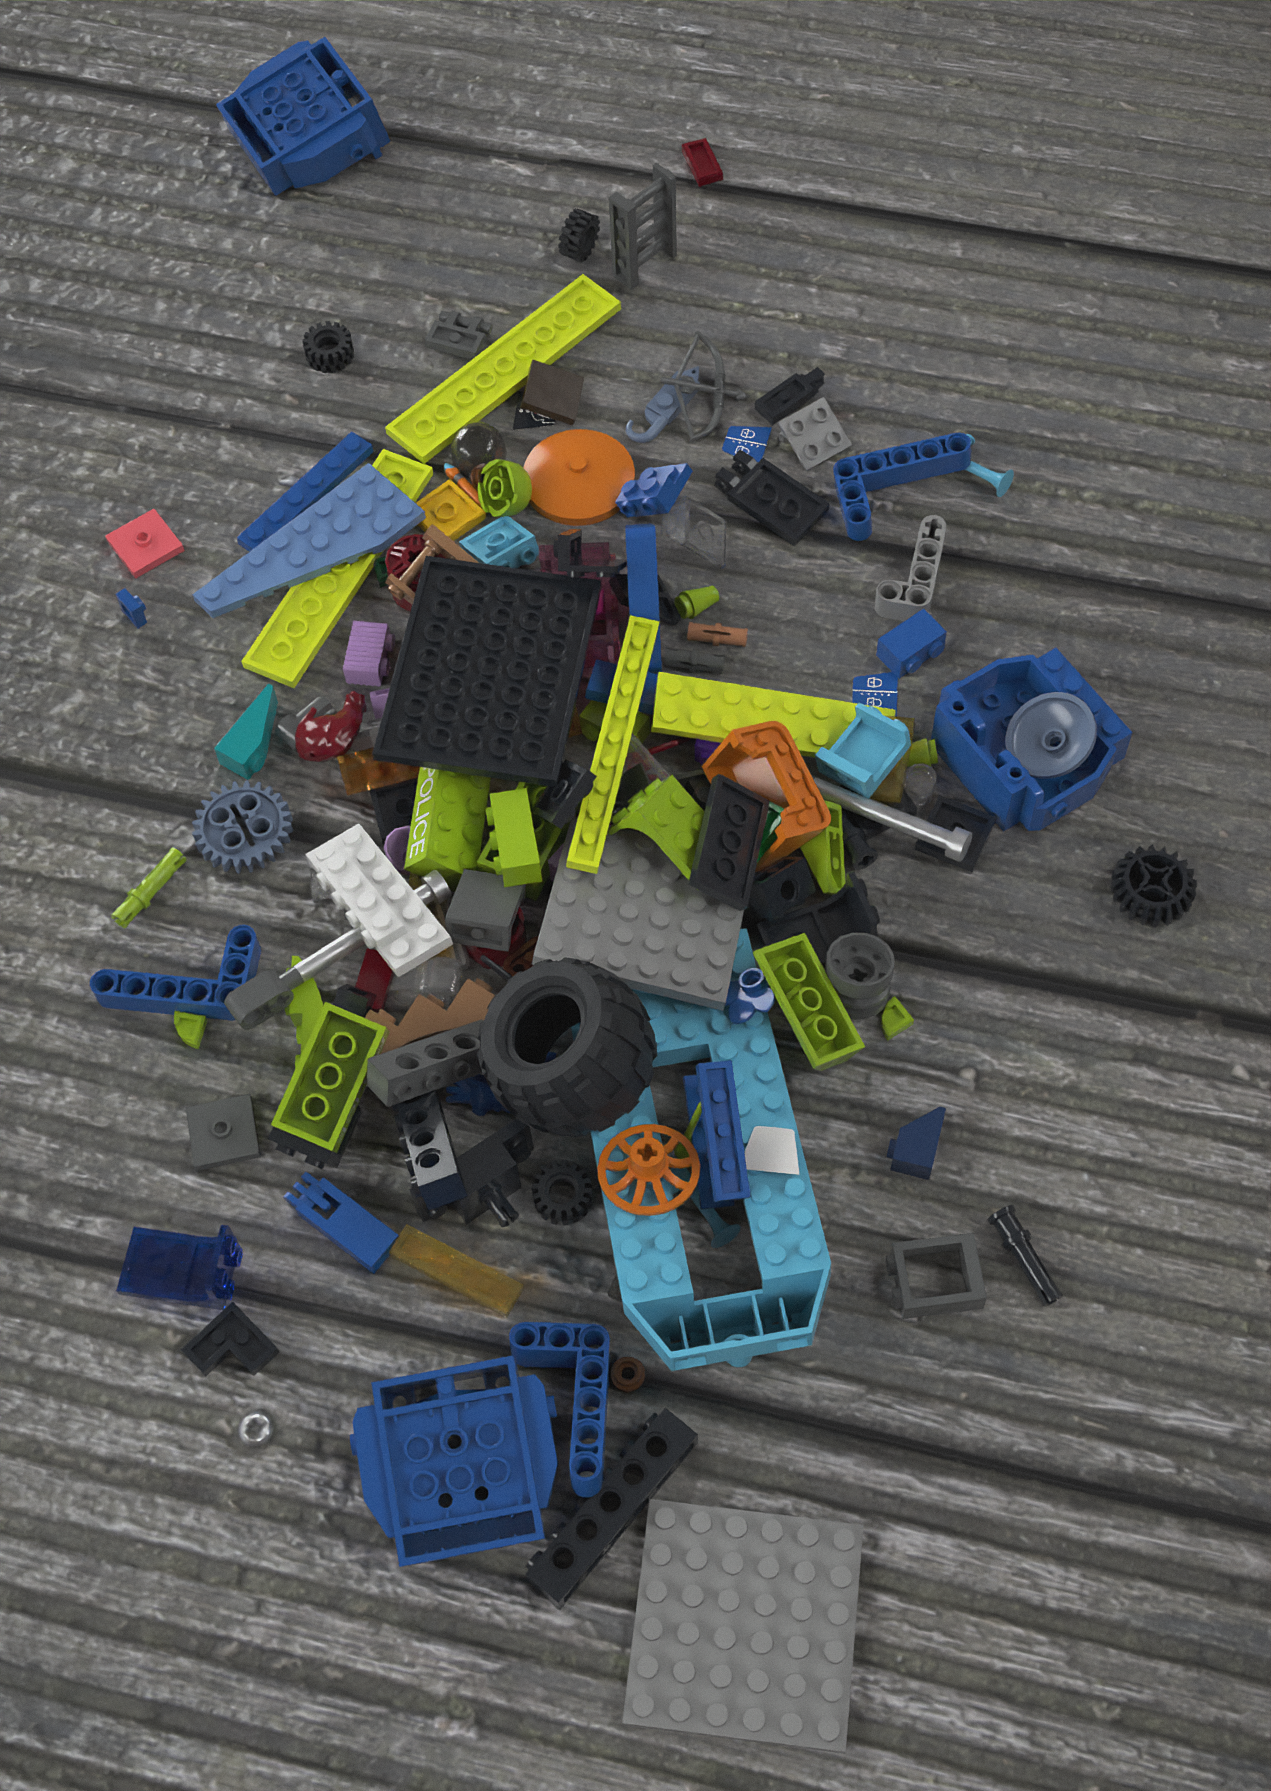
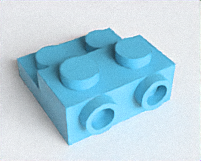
M509 516L500 517L459 541L460 547L482 564L518 568L521 565L533 563L536 557L540 555L535 536Z

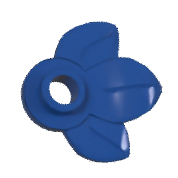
M759 968L747 969L740 975L739 980L730 981L725 1006H729V1018L732 1024L744 1023L753 1017L756 1010L758 1012H768L773 1006L775 995L770 989V985L762 970Z

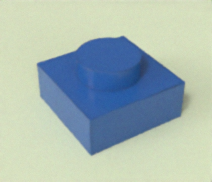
M126 588L115 594L122 612L137 629L147 623L143 612L146 610V607L139 596L135 595L133 597Z

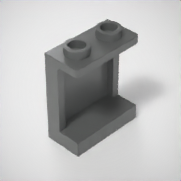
M464 869L445 917V930L451 936L452 942L508 952L511 945L512 925L519 906H524L526 884L504 887L503 875L496 876L493 873Z

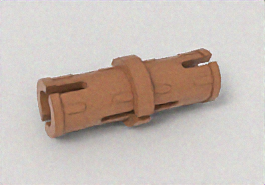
M689 622L687 640L711 642L713 646L728 644L746 647L748 629L724 627L722 623L707 625Z

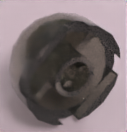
M472 422L462 426L454 435L451 443L453 466L459 469L460 474L467 478H470L472 469L479 464L484 463L487 465L495 459L506 460L507 452L504 438L495 427L488 423Z

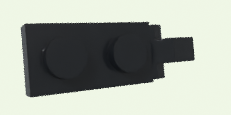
M818 367L805 376L795 373L756 400L754 409L773 426L819 392V388L825 384V373Z

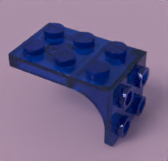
M229 1225L220 1226L218 1237H203L133 1227L116 1291L119 1295L224 1310L226 1301L231 1300L233 1297L235 1281L232 1280L235 1267H240L243 1249L240 1247Z

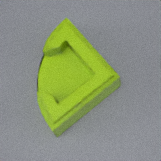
M896 996L888 1001L882 1014L881 1028L887 1041L914 1024V1019Z
M175 1011L174 1024L179 1037L188 1046L199 1049L208 1021L206 1016Z

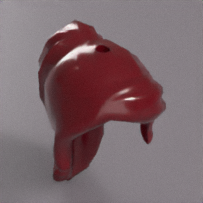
M355 691L346 694L342 710L334 715L326 714L313 718L317 709L314 707L310 708V711L298 724L295 732V747L299 756L307 761L322 763L344 756L350 750L354 739L360 731L363 713L367 711L365 696Z

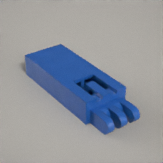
M305 1172L301 1178L310 1186L305 1188L299 1182H296L292 1188L301 1196L296 1198L292 1193L287 1192L283 1198L295 1207L299 1217L375 1274L401 1243L399 1235L324 1177L318 1181ZM318 1205L327 1213L332 1205L336 1211L326 1220L314 1209Z

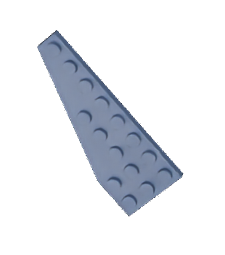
M368 463L192 594L194 601L212 618L245 606V602L261 595L264 598L274 594L273 590L286 585L289 588L331 572L330 568L344 562L351 564L359 561V556L372 552L374 555L385 550L426 518L425 511Z

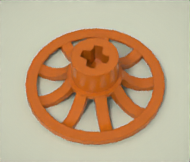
M657 1124L638 1125L617 1134L604 1147L599 1157L597 1168L598 1180L606 1197L616 1207L632 1214L644 1216L664 1214L682 1205L693 1194L700 1178V1161L693 1144L677 1130ZM644 1132V1137L636 1140L632 1146L625 1140L634 1134ZM652 1132L663 1133L671 1136V1139L663 1146L659 1140L652 1137ZM681 1143L687 1150L689 1157L675 1159L668 1156V1154ZM616 1146L629 1156L624 1161L614 1162L608 1160ZM692 1166L689 1182L678 1178L668 1167L682 1169ZM629 1169L621 1180L613 1185H609L606 1170L623 1171ZM662 1177L675 1188L682 1190L677 1197L669 1202L660 1181ZM634 1179H637L632 1202L629 1203L621 1199L617 1193L629 1186ZM647 1182H651L659 1205L640 1206Z

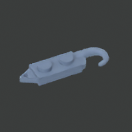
M699 366L683 372L682 375L691 376L695 383L700 384L698 382ZM678 371L671 378L675 379ZM665 384L646 405L645 418L651 424V427L646 432L641 434L635 433L632 430L634 422L630 420L627 423L625 431L632 441L637 443L650 442L658 436L666 425H670L682 411L675 387ZM694 390L692 394L681 393L685 406L697 394L698 390Z

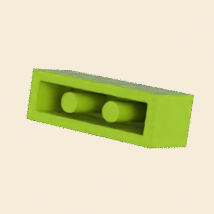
M527 788L491 793V806L485 807L488 826L495 825V831L489 832L492 851L499 850V856L493 857L496 876L503 875L504 887L541 882L540 861Z

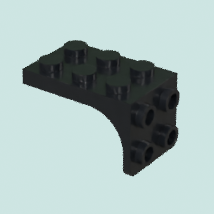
M852 871L847 873L844 886L832 897L820 903L784 914L783 917L777 920H766L757 923L756 931L763 947L805 933L824 968L827 952L831 944L840 936L850 933H868L878 937L877 924L880 923V917L876 907L869 905L866 898L868 891L862 878L858 879L855 872Z

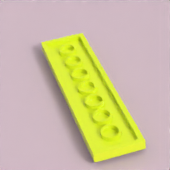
M658 672L651 732L722 743L733 729L768 721H777L789 730L802 756L815 758V754L821 747L830 750L855 719V706L857 703ZM875 707L882 715L891 720L895 719L896 710Z

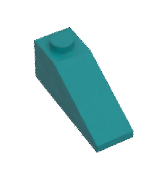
M267 684L214 748L220 765L247 780L255 772L261 770L267 758L278 705L275 690L271 684Z

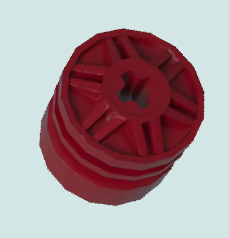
M413 534L404 536L392 544L387 551L385 559L388 576L392 573L399 579L426 547L424 545L426 541L422 538L423 535ZM440 553L439 555H434V556H433V557L445 558L441 553ZM421 572L408 586L415 593ZM393 596L394 601L401 608L411 612L412 604L404 598L399 600Z

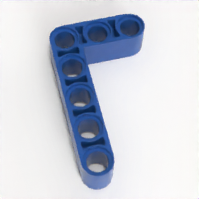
M952 433L838 460L833 467L835 489L848 536L852 540L863 541L872 534L871 510L866 492L966 469L971 463V440L969 436L964 433Z
M655 524L625 525L629 615L659 621V628L648 672L658 673L662 672Z
M238 925L230 930L218 980L101 969L92 975L90 988L99 1004L105 1008L174 1015L175 1011L206 1016V1018L234 1021L235 1018L225 1006L224 1001L230 992L256 976L261 946L253 928L248 925ZM243 942H250L245 947H239ZM237 970H244L239 975H232ZM113 986L110 990L102 992L105 987ZM144 989L140 994L133 995L136 990ZM175 992L173 996L164 998L167 993ZM207 995L203 1000L195 1001L198 996Z
M520 1322L514 1325L509 1333L511 1356H514L519 1366L576 1368L569 1461L570 1481L574 1493L581 1497H592L601 1490L603 1484L611 1356L609 1333L606 1328L597 1324ZM524 1342L532 1343L529 1346H520ZM559 1343L566 1344L564 1347H554V1345ZM594 1344L601 1346L595 1349L589 1348L590 1345ZM590 1375H596L599 1377L595 1380L586 1379V1377ZM591 1406L597 1408V1410L592 1412L583 1410ZM588 1438L595 1440L592 1444H583L581 1441ZM584 1471H590L594 1473L592 1476L586 1478L579 1476V1474Z

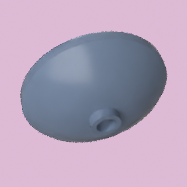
M1063 692L1042 694L1026 702L1012 717L1006 731V749L1019 759L1021 765L1029 771L1031 777L1039 779L1057 778L1072 772L1087 759L1096 741L1097 724L1092 711L1080 698ZM1061 741L1057 747H1053L1056 742Z

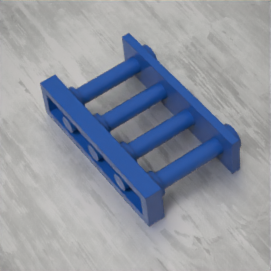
M732 1060L698 1063L696 1065L697 1075L683 1076L689 1122L698 1103L701 1101L702 1114L691 1136V1142L698 1153L700 1161V1178L697 1184L700 1210L734 1206V1200L748 1199L751 1196Z

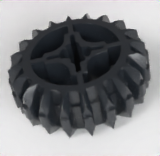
M1153 844L1148 847L1147 851L1141 846L1136 849L1135 853L1128 851L1124 859L1120 858L1117 862L1116 868L1111 875L1110 889L1111 892H1114L1113 902L1121 903L1119 906L1120 912H1130V920L1135 917L1141 918V925L1146 924L1147 920L1152 921L1154 927L1159 925L1160 920L1167 926L1171 924L1173 919L1179 921L1184 913L1189 912L1192 902H1194L1197 895L1195 891L1197 880L1193 879L1194 869H1187V859L1177 860V851L1172 853V855L1167 854L1166 846L1161 848L1160 851H1156ZM1132 875L1136 878L1135 883L1138 885V889L1135 891L1129 879ZM1171 881L1174 882L1177 888L1178 895L1176 897L1171 893L1172 888L1169 886Z

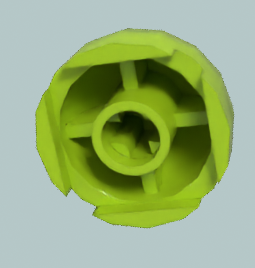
M501 459L490 461L481 472V474H485L483 483L478 482V499L482 509L485 512L491 513L494 517H511L521 513L527 507L532 494V483L528 472L515 462Z

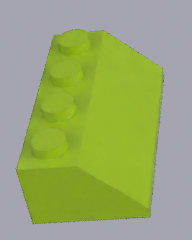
M805 933L753 952L813 1069L823 1071L841 1064L865 1047Z

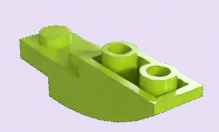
M292 956L291 967L302 961L299 956ZM313 977L291 990L294 998L285 1008L286 1016L291 1017L294 1027H296L297 1044H301V1054L295 1056V1069L324 1005Z

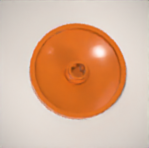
M588 429L566 430L547 437L534 447L523 467L528 472L532 483V494L529 501L531 506L545 518L570 526H585L599 523L618 513L620 508L615 501L621 493L622 486L627 481L635 480L634 463L627 449L615 438L602 432Z

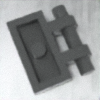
M453 310L450 313L441 311L439 321H434L425 338V346L472 360L480 354L486 342L485 333L491 334L493 324L484 322L483 318L473 317L472 319L461 316L460 312Z

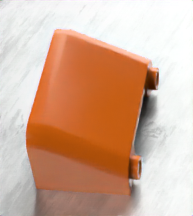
M768 721L733 729L701 766L710 783L713 777L721 774L784 808L780 813L781 824L774 830L778 838L757 862L755 872L763 870L782 857H786L823 832L831 822L830 811L789 730L780 722Z

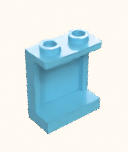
M858 703L855 706V719L830 750L821 747L815 754V759L820 773L869 799L909 749L911 740L909 730L903 722L897 719L891 720L882 715L873 706L867 707Z

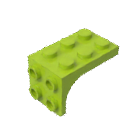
M673 775L662 782L657 778L645 788L644 791L646 793L642 790L638 791L628 800L630 805L627 809L623 807L611 818L614 824L608 829V833L613 835L624 828L636 829L645 833L657 843L689 880L704 811Z

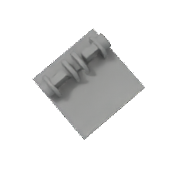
M824 397L778 422L781 428V432L778 433L780 441L782 443H790L806 471L852 446Z

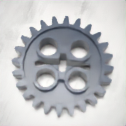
M246 780L243 787L239 788L237 782L234 781L230 790L222 785V793L220 795L211 791L210 794L213 799L211 802L207 800L201 801L204 810L195 811L198 820L192 821L195 829L192 835L196 841L197 849L202 853L204 860L211 859L212 865L215 868L222 863L224 872H227L231 866H234L237 874H240L242 867L247 866L251 873L253 872V864L257 863L262 869L265 868L264 860L267 858L275 862L273 853L275 851L284 853L285 851L281 843H290L287 833L293 832L290 823L293 821L287 802H283L280 793L274 794L271 786L263 791L261 782L258 781L254 788H251L249 780ZM232 807L237 808L255 844L253 847L249 846L231 810ZM249 807H255L252 810H246ZM228 819L224 823H218L221 820ZM262 830H268L265 833L258 834ZM233 843H239L237 846L230 847Z

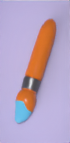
M445 463L444 470L447 477L453 480L460 489L481 507L478 491L460 474L459 469L449 463Z

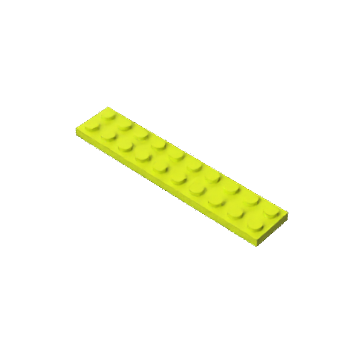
M582 274L385 427L386 434L425 464L526 385L532 360L551 365L620 311L621 302Z
M385 449L381 451L372 465L414 502L417 501L433 476L432 467ZM383 551L374 555L372 552L359 556V561L351 564L344 562L330 568L331 572L291 587L241 661L243 668L295 688L374 567L375 559L379 558Z

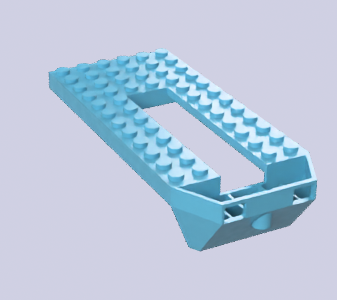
M747 928L740 929L730 981L739 980L740 975L745 970L756 968ZM632 989L646 1008L651 1019L649 1022L655 1033L657 1057L653 1060L652 1066L659 1067L704 1058H711V1062L732 1060L744 1152L756 1126L792 1129L795 1132L800 1175L747 1170L751 1197L743 1199L762 1279V1289L694 1301L693 1288L676 1209L653 1216L632 1214L616 1207L601 1189L624 1314L671 1371L727 1361L734 1367H744L756 1355L812 1345L831 1277V1260L768 1012H758L756 1010L753 1017L748 1021L732 1024L729 1018V1006H725L722 1011ZM581 1022L571 1027L573 1042L577 1037ZM650 1085L640 1095L638 1099L640 1102L629 1114L625 1113L617 1119L614 1126L602 1132L598 1130L590 1131L597 1168L599 1157L604 1147L617 1134L638 1125H658ZM644 1132L634 1134L625 1140L632 1146L636 1140L644 1137ZM652 1132V1137L662 1143L660 1133ZM616 1146L608 1160L614 1162L624 1161L629 1156ZM629 1169L623 1171L606 1170L609 1185H613L621 1180ZM662 1177L660 1181L669 1202L674 1199L671 1184ZM634 1179L629 1186L617 1193V1195L631 1203L635 1194L637 1179ZM647 1182L640 1206L659 1205L651 1182ZM681 1340V1342L672 1343V1344L670 1343V1342H673V1341Z

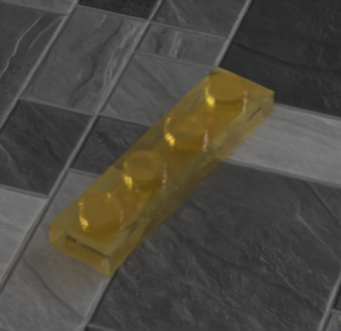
M408 1224L405 1225L389 1251L392 1258L506 1318L524 1290L523 1284Z

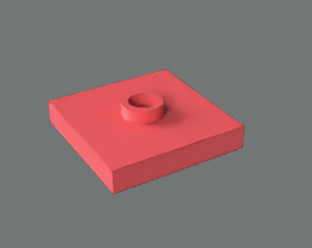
M155 509L105 535L109 545L135 579L185 551L182 543Z

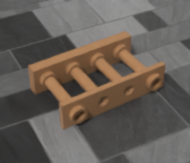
M433 524L424 533L422 538L426 541L424 544L426 547L399 579L391 573L385 582L389 585L388 591L399 600L404 598L410 604H413L415 592L408 586L422 571L425 556L433 557L441 553L447 559L479 563Z

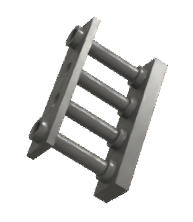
M658 163L652 165L653 183L636 196L626 199L616 192L609 197L613 277L630 290L639 285V267L661 250L672 258L677 256L676 177L671 171L664 169ZM653 197V204L636 216V209ZM654 217V223L637 235V229ZM654 237L655 242L638 254V248Z

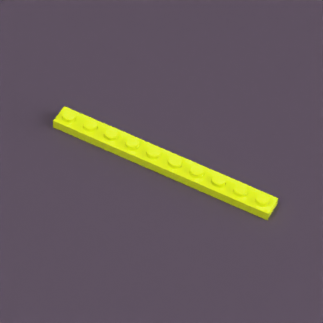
M630 615L590 772L597 777L593 781L591 792L582 800L567 858V868L594 874L598 873L654 649L659 621Z

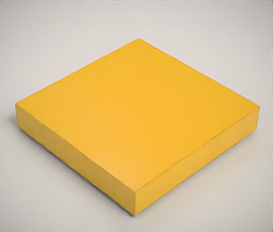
M451 479L416 502L425 511L426 516L417 525L426 532L433 524L453 541L486 519V512Z

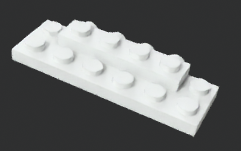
M360 824L353 826L306 854L308 862L318 873L316 878L323 890H331L332 893L330 895L339 910L345 908L347 911L345 915L351 926L355 930L357 928L362 930L360 934L369 949L375 947L397 977L453 945L451 936Z

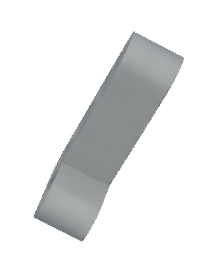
M926 516L920 524L908 582L884 580L878 584L875 596V611L879 616L905 621L923 608L930 613L947 528L945 520L940 516Z

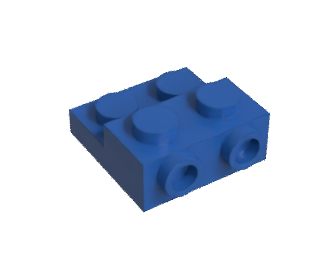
M687 463L647 468L641 473L639 480L627 481L622 486L621 493L615 503L627 518L669 513L693 471Z

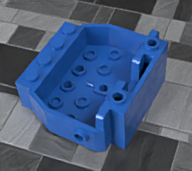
M326 37L321 38L312 45L308 40L292 45L252 70L232 95L216 104L231 134L275 196L292 185L294 188L325 182L368 154H372L375 160L383 156L380 148L391 142L372 98ZM351 97L356 103V105L353 107L351 106L348 100Z
M1054 648L1039 658H1036L1034 655L998 659L961 681L956 680L942 688L940 702L936 706L931 740L935 739L937 754L988 814L997 817L995 823L1003 832L1019 822L1028 831L1042 830L1094 798L1109 774L1111 767L1125 758L1132 731L1057 648ZM1051 692L1072 694L1083 700L1095 717L1097 737L1094 747L1087 759L1079 767L1066 775L1052 779L1031 777L1029 771L1021 765L1019 759L1006 749L1005 738L1008 725L1021 706L1039 695ZM1056 742L1053 747H1057L1060 742Z
M507 1356L371 1382L375 1405L357 1408L352 1421L354 1434H350V1445L353 1456L357 1455L364 1502L386 1536L390 1539H395L399 1567L546 1539L541 1510L548 1509L559 1467L551 1418L557 1417L554 1396L547 1397L544 1385L535 1374L519 1377L517 1362L514 1356ZM483 1377L485 1389H455L454 1382ZM500 1377H506L509 1380V1386L497 1388L496 1381ZM430 1386L437 1387V1394L417 1402L415 1389ZM397 1397H404L406 1399V1406L394 1408V1400ZM454 1435L460 1436L462 1440L461 1446L457 1449H451L448 1444L450 1437ZM481 1486L486 1487L489 1492L487 1499L479 1501L475 1497L476 1489ZM445 1493L450 1494L453 1498L451 1506L443 1508L439 1503L441 1495Z

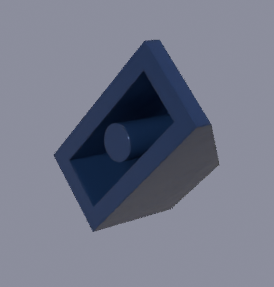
M938 1107L900 1128L897 1140L890 1139L886 1158L892 1159L890 1171L926 1180L930 1179L946 1108Z

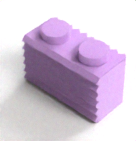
M353 621L343 665L346 683L381 686L383 676H388L390 660L387 658L388 651L393 652L395 645V635L390 633L389 624Z

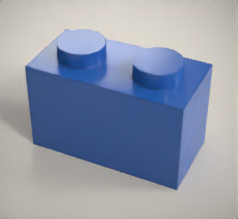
M923 608L878 639L876 656L900 679L907 673L915 672L930 657L935 658L942 653L945 648L947 631Z

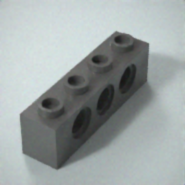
M481 1019L368 1058L367 1086L389 1107L481 1074L482 1069L477 1055L481 1046L477 1036L480 1023L483 1020Z

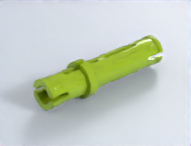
M171 848L135 889L131 888L127 893L128 897L111 914V918L119 926L127 928L142 909L146 910L150 906V900L187 861L184 856L180 858L183 854L179 850Z

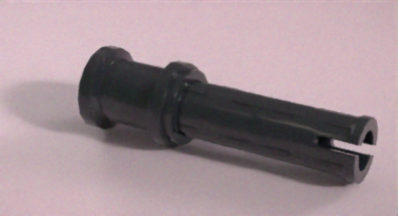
M842 808L843 847L851 857V864L854 869L861 870L874 863L878 853L875 849L870 848L864 839L865 833L863 830L853 825Z
M1014 1205L1006 1206L992 1214L987 1221L997 1229L1004 1241L1002 1244L1004 1249L1008 1252L1012 1251L1038 1294L1043 1306H1049L1056 1302L1057 1299L1062 1298L1063 1295L1030 1243L1031 1233L1022 1227L1015 1215L1016 1209Z

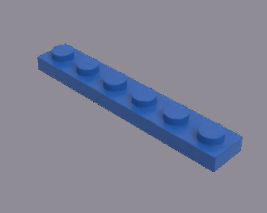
M351 431L237 537L238 544L250 552L338 486L374 452L372 444Z

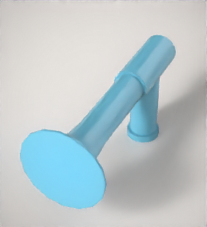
M966 434L969 436L972 446L975 443V439L972 435ZM973 461L964 469L993 484L997 490L996 494L998 497H1002L1007 492L1014 476L1013 470H1008L1006 473H997Z
M687 1168L670 1169L678 1178L689 1182L691 1174ZM671 1185L673 1194L680 1190ZM696 1187L690 1197L700 1210L698 1187ZM714 1208L700 1210L712 1228L714 1238L711 1241V1246L713 1248L726 1245L740 1232L741 1226L739 1224L729 1225L723 1221Z

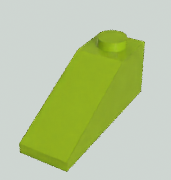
M824 800L831 814V822L823 832L800 848L823 893L834 895L845 884L842 807L839 804Z

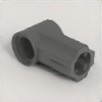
M324 696L317 697L296 716L293 714L285 716L276 726L275 734L296 753L298 752L295 747V732L298 724L310 711V708L314 707L317 709L313 718L337 713Z

